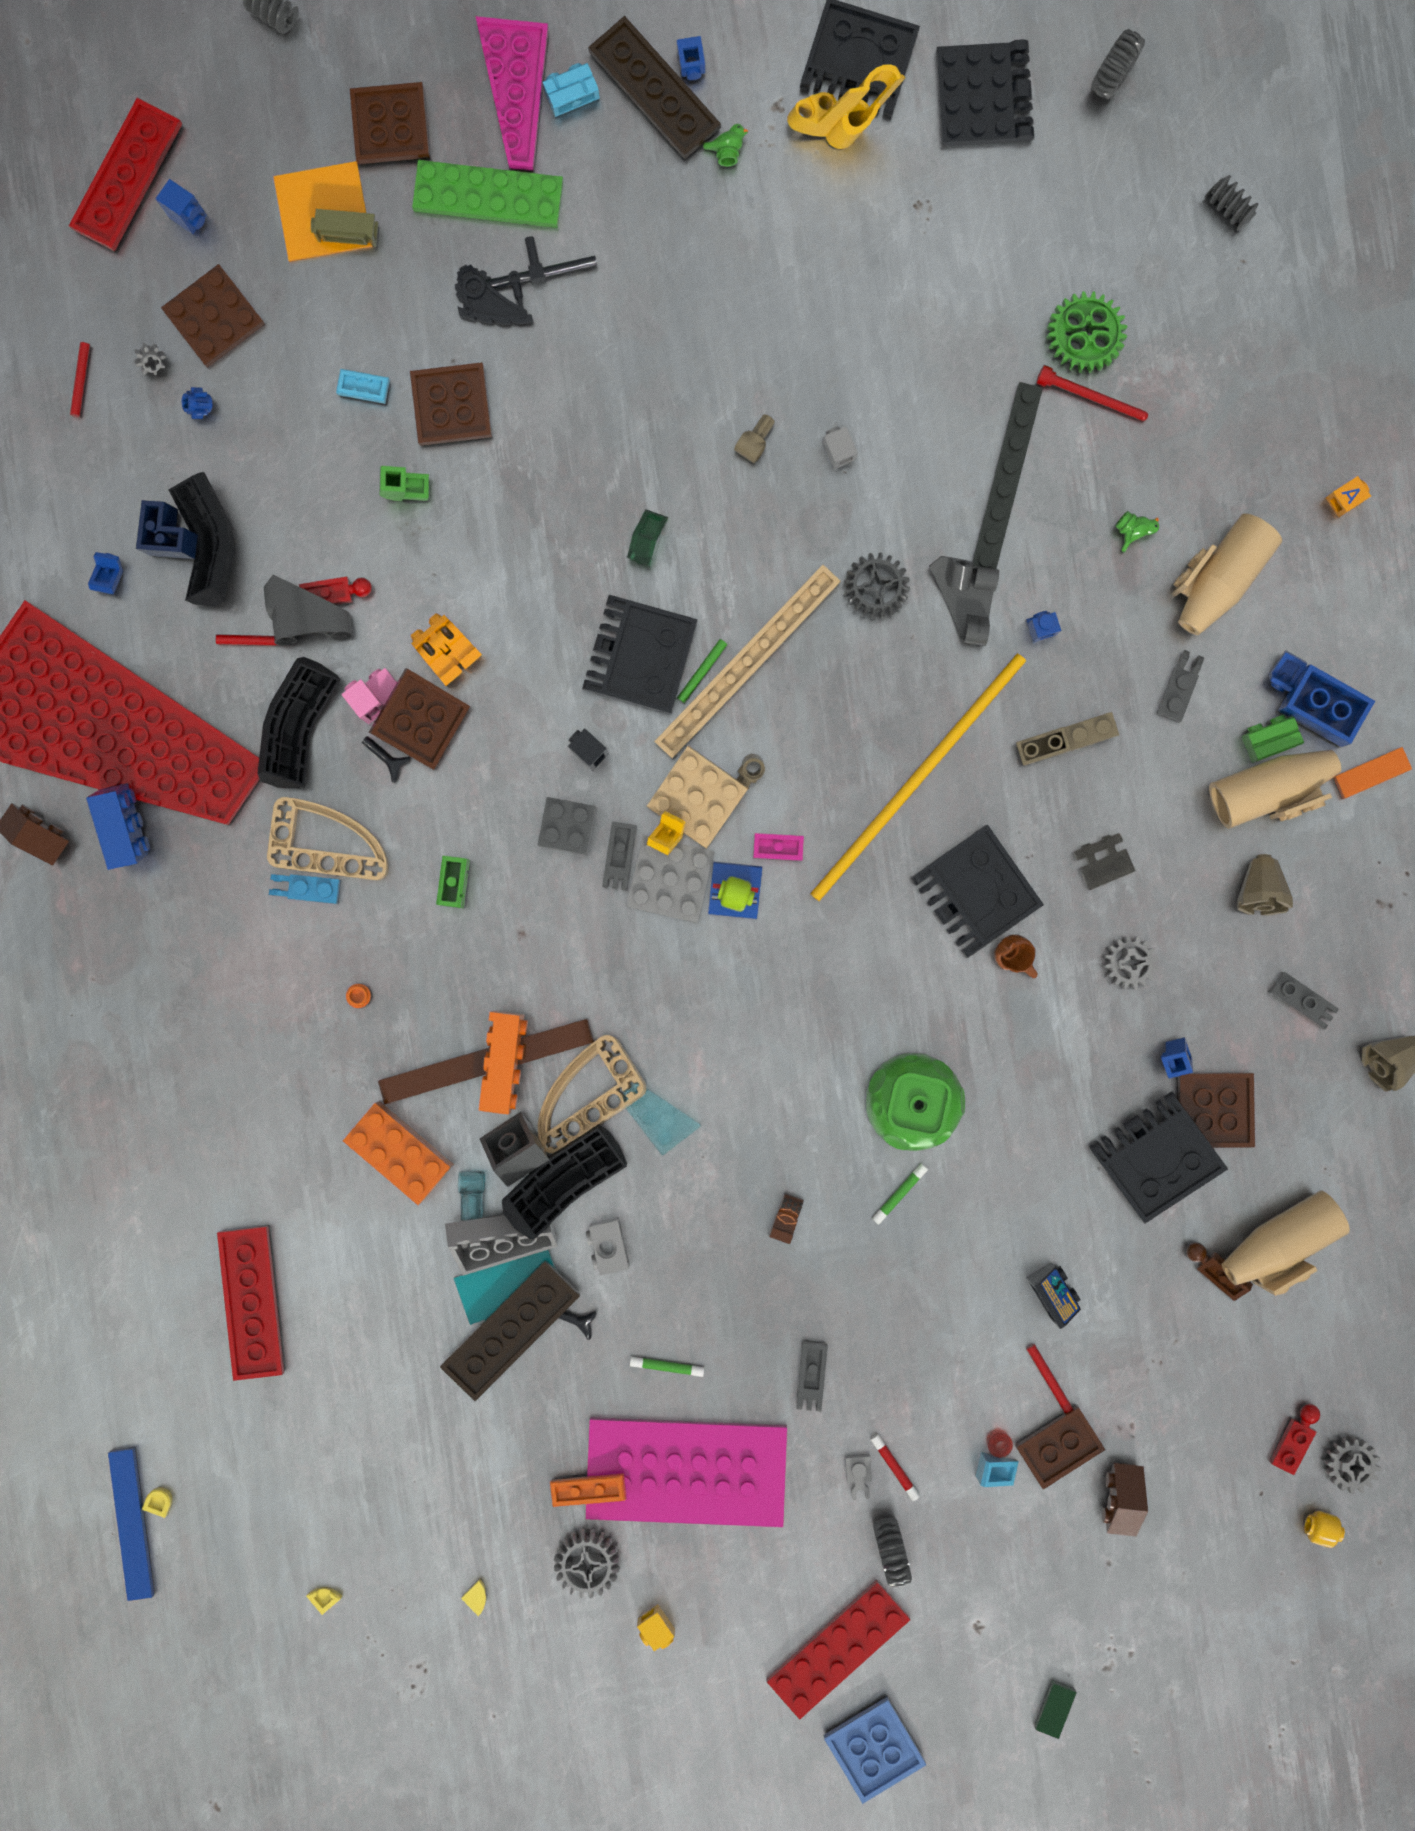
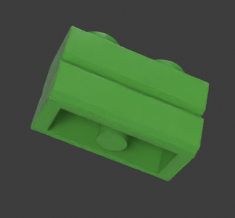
M1281 715L1271 719V725L1263 727L1260 723L1247 728L1248 733L1242 735V740L1252 763L1304 744L1295 717L1292 716L1286 719L1285 715Z
M442 856L436 905L464 909L468 882L467 871H469L470 866L469 859Z

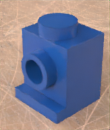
M701 36L678 39L677 55L681 77H687L688 80L701 78V74H705V59Z
M1042 611L1026 619L1033 643L1054 637L1062 631L1056 612Z
M1185 1037L1166 1042V1052L1162 1053L1161 1060L1168 1078L1193 1073V1059Z

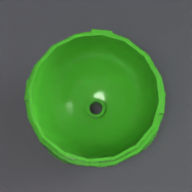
M905 1053L894 1056L884 1062L874 1073L866 1090V1112L875 1132L890 1146L900 1150L921 1151L944 1143L953 1134L965 1113V1093L955 1073L944 1062L927 1054ZM917 1100L923 1102L921 1109H916L914 1106Z

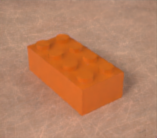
M381 1101L372 1105L343 1140L346 1145L417 1205L425 1200L454 1165V1163Z

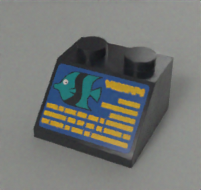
M1049 1263L1026 1277L1050 1319L1059 1329L1065 1327L1081 1310L1077 1303L1081 1299L1073 1287L1071 1289L1068 1288L1065 1283L1068 1277L1061 1266L1056 1268L1054 1264Z

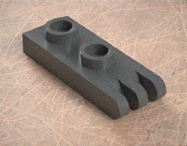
M612 821L602 887L607 888L609 878L613 879L612 889H617L618 881L623 880L622 890L627 891L637 825Z
M1286 972L1280 974L1269 991L1273 996L1324 1030L1328 1025L1320 1019L1323 1017L1330 1022L1333 1019V1016L1327 1013L1326 1010L1329 1009L1333 1013H1337L1339 1010L1336 1006Z
M803 1342L796 1405L798 1410H802L803 1400H807L806 1410H812V1401H817L816 1411L821 1412L827 1344Z

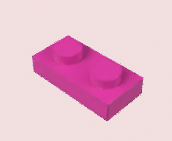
M755 833L753 858L803 861L804 836Z

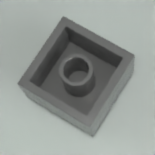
M546 797L538 846L588 856L597 811L596 806Z
M521 1112L480 1138L493 1171L507 1187L549 1161L535 1128Z

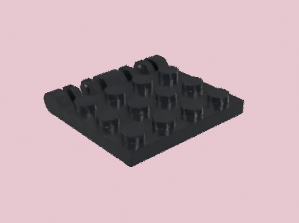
M826 0L801 79L800 89L810 90L815 73L818 75L813 92L817 94L821 91L823 77L832 79L827 91L829 94L834 95L838 81L843 82L838 96L839 100L849 89L858 88L868 74L879 66L894 65L898 68L900 74L905 76L920 26L838 0ZM882 81L871 82L870 90L862 100L868 103L870 91L879 93V96L887 85ZM903 82L887 99L883 111L884 115L893 116Z
M1020 39L1009 43L939 46L936 48L942 147L1028 142L1035 138L1032 117L1021 116L1014 119V114L1027 113L1033 110L1032 103L1029 102L1032 100L1031 80L1028 79L1031 77L1029 69L1018 68L1011 71V66L1025 65L1030 62L1028 40Z
M608 595L606 606L623 610L624 612L610 609L604 610L603 614L606 617L621 620L620 626L615 627L607 623L600 624V630L617 634V636L614 638L597 634L593 651L611 657L608 660L591 656L590 661L593 664L607 666L608 668L606 675L594 670H587V677L604 682L601 684L585 679L582 690L671 714L698 619Z
M988 824L911 877L916 886L931 875L934 877V879L918 889L921 894L929 891L937 883L943 890L929 899L928 904L930 906L945 896L948 897L949 900L934 910V913L943 925L958 915L962 917L961 920L947 929L949 934L955 933L964 924L969 927L971 931L956 941L958 947L974 936L976 937V940L961 950L966 958L975 954L1044 905Z
M1172 1091L1163 1096L1174 1111L1172 1115L1160 1099L1155 1102L1156 1107L1163 1113L1166 1119L1158 1123L1150 1110L1146 1108L1142 1111L1153 1126L1151 1129H1148L1141 1117L1136 1114L1123 1123L1134 1140L1129 1142L1123 1131L1117 1127L1114 1131L1117 1138L1124 1145L1122 1148L1116 1150L1112 1141L1106 1135L1101 1140L1111 1153L1110 1156H1108L1098 1141L1089 1146L1095 1157L1145 1224L1228 1170L1226 1164Z

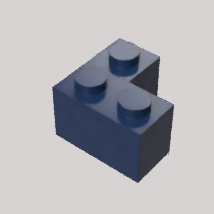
M141 501L136 542L137 550L149 556L195 559L198 535L186 528L176 527L177 508L163 501Z

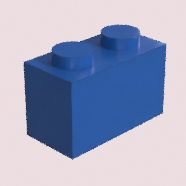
M169 179L155 199L169 219L191 234H194L197 229L203 226L207 214L193 194Z

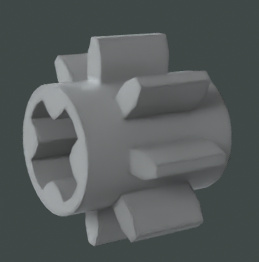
M143 343V347L139 350H134L136 356L139 357L134 360L136 367L142 366L141 370L144 375L147 372L157 375V371L160 368H165L161 361L166 358L163 351L158 352V347L155 343L152 346Z

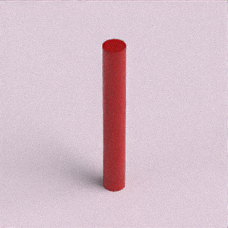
M80 342L70 410V415L74 417H80L90 349V344Z
M216 634L215 638L216 644L280 646L275 644L274 636Z
M1036 1345L1028 1346L1026 1350L1064 1413L1070 1412L1073 1409L1072 1405Z

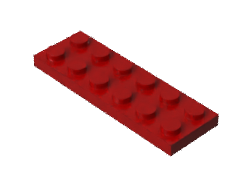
M136 98L75 212L69 227L115 251L182 126L181 120Z
M261 1226L217 1232L233 1381L283 1375L284 1364L269 1227Z
M875 1580L775 1670L766 1681L800 1720L911 1620L910 1616L880 1582Z

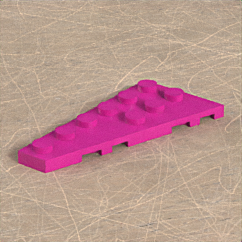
M475 16L509 169L534 171L542 81L549 30L548 23Z

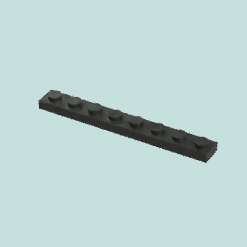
M1019 382L972 561L975 566L997 569L1043 390L1042 387Z

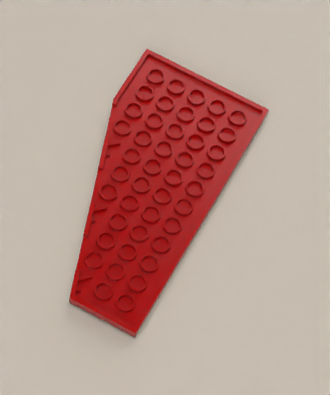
M23 601L0 635V761L2 763L96 789L128 783L129 789H133L136 800L226 825L230 824L260 780L257 775L258 756L28 601Z

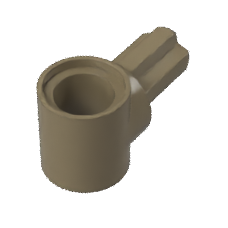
M765 414L762 415L752 431H745L741 435L734 451L755 464L766 447L764 439L775 424L772 417Z
M757 754L745 756L742 765L737 771L739 773L737 780L747 787L752 782L756 783L765 772L762 758ZM750 762H758L760 764V768L756 772H750L746 769Z

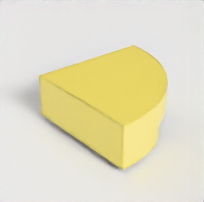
M481 1579L461 1597L477 1616L482 1613L486 1604V1589Z
M321 1587L310 1591L306 1597L323 1615L342 1598V1595L332 1588Z

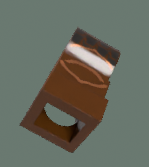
M787 1193L783 1195L768 1233L770 1238L787 1244L791 1243L798 1222L797 1219L804 1202L803 1199Z

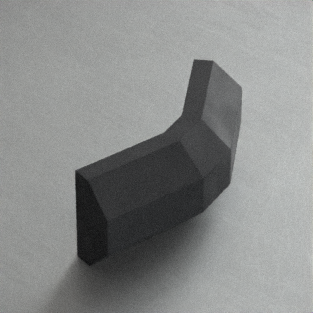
M200 472L168 490L189 531L198 535L196 554L185 601L195 605L214 607L225 600L235 555V546L231 523L205 472Z
M300 657L295 660L270 702L263 722L257 775L261 782L277 788L299 789L304 787L311 732L315 721L341 680L337 674L309 658Z
M600 1124L548 1157L549 1161L530 1172L502 1199L503 1214L514 1229L529 1239H536L571 1203L627 1167V1161L619 1144L611 1133Z

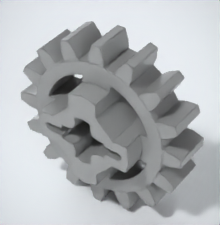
M1130 936L1124 937V943L1117 939L1115 940L1116 947H1108L1111 954L1104 955V958L1109 960V963L1103 965V967L1110 968V972L1106 976L1115 977L1114 985L1122 982L1123 989H1127L1129 984L1132 989H1138V983L1141 986H1146V978L1154 979L1151 971H1158V968L1153 966V962L1158 961L1159 958L1152 957V953L1156 950L1155 948H1147L1148 941H1143L1140 944V937H1134L1133 941H1131ZM1136 948L1140 949L1145 956H1140L1136 952ZM1122 950L1121 957L1116 960L1118 953ZM1130 959L1140 961L1132 966L1121 965ZM1146 965L1143 974L1140 976V970ZM1117 969L1124 971L1128 979L1121 976Z
M1351 1437L1349 1443L1345 1438H1341L1342 1445L1339 1446L1334 1442L1335 1450H1327L1331 1458L1324 1460V1463L1330 1466V1468L1325 1470V1473L1332 1476L1330 1481L1334 1485L1338 1484L1337 1487L1340 1490L1344 1491L1347 1488V1491L1354 1494L1355 1488H1357L1361 1493H1364L1365 1485L1372 1488L1373 1486L1370 1481L1372 1479L1379 1480L1375 1475V1471H1381L1382 1468L1376 1465L1381 1459L1374 1455L1376 1450L1372 1446H1368V1443L1364 1440L1359 1442L1355 1437ZM1360 1451L1365 1454L1367 1461L1362 1459ZM1338 1470L1343 1472L1345 1479L1340 1476Z

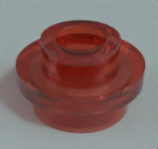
M996 1432L990 1436L988 1449L992 1455L1003 1458L1011 1453L1013 1442L1009 1435L1004 1432ZM1002 1441L1005 1443L1003 1449L996 1448L998 1442Z

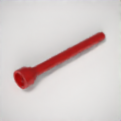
M1042 366L1036 380V384L1046 387V385L1050 387L1051 385L1057 386L1141 421H1145L1148 418L1146 411L1057 376L1053 368L1049 366Z

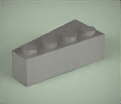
M505 1215L445 1224L448 1248L463 1276L558 1247L553 1222L536 1239H529L514 1229Z

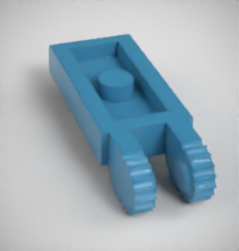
M271 874L270 880L289 882L288 891L269 889V895L283 896L294 900L338 904L341 881L339 879L292 874L290 876Z

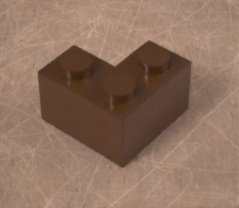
M11 803L0 819V833L11 845L53 866L69 842L62 835L64 831L52 823L50 826L43 824L44 820L35 815V811L22 804L21 807H18Z
M1114 1463L1111 1471L1106 1474V1487L1110 1488V1495L1108 1496L1107 1507H1104L1102 1511V1522L1106 1523L1108 1534L1137 1537L1148 1513L1144 1466Z

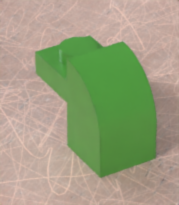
M381 466L379 495L394 501H402L403 499L428 501L429 474L406 473V467Z

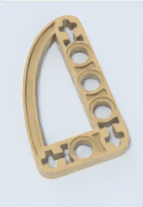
M281 797L274 803L267 851V860L273 867L368 880H382L387 876L389 865L383 846L359 822L326 806L301 799ZM286 802H288V806L292 807L291 811L286 812L285 818L291 819L290 824L283 821L278 822V817L284 818V812L280 810V806H285ZM298 810L325 816L350 828L366 841L372 849L375 858L294 848ZM280 826H286L289 830V835L284 840H280L276 835V831ZM279 850H281V854L291 856V851H294L291 861L280 860L279 864H277L278 861L273 856L278 854ZM302 853H307L310 857V862L305 867H301L297 863V858ZM326 856H331L334 860V866L330 870H325L321 865L322 859ZM351 859H355L359 864L358 870L354 873H349L346 870V863ZM363 860H367L366 866L372 867L376 865V862H379L378 865L382 867V872H378L377 876H374V872L364 870Z
M604 1035L594 1041L563 1070L550 1088L541 1107L538 1119V1137L546 1152L554 1153L598 1124H603L645 1094V1081L616 1037ZM604 1042H613V1045L611 1046L612 1051L614 1052V1054H618L620 1052L621 1055L616 1056L611 1061H609V1058H612L613 1055L610 1051L603 1050V1048L606 1047V1044ZM599 1054L617 1082V1085L550 1130L552 1114L561 1094L575 1075ZM620 1060H624L627 1063V1070L623 1074H618L615 1070V1065ZM631 1082L639 1083L640 1085L637 1087V1094L630 1092L624 1095L619 1091L621 1088L624 1092L628 1091L631 1088ZM613 1094L618 1095L620 1098V1104L615 1109L608 1105V1099ZM592 1108L598 1109L600 1117L596 1122H591L588 1119V1112ZM571 1122H577L580 1127L579 1133L575 1136L570 1135L568 1132V1126ZM564 1135L568 1139L567 1142L563 1138L557 1141V1148L549 1147L551 1143L550 1137L558 1138Z

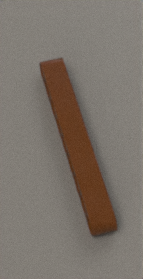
M588 1019L521 1038L520 1045H524V1055L522 1060L518 1059V1065L593 1043L594 1039ZM489 1048L378 1080L384 1104L486 1075L483 1066L484 1057Z

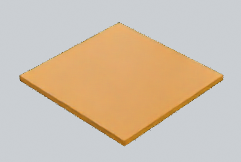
M356 161L273 176L289 262L373 247L370 243L359 245L325 242L323 239H321V242H318L314 233L311 232V218H315L316 209L366 213Z

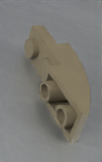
M1109 712L1016 742L1023 766L1120 735L1113 713Z

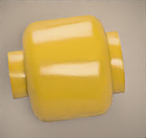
M1315 1511L1312 1515H1308L1305 1520L1304 1532L1312 1543L1333 1548L1338 1542H1342L1345 1529L1342 1527L1341 1520L1337 1516L1323 1511Z

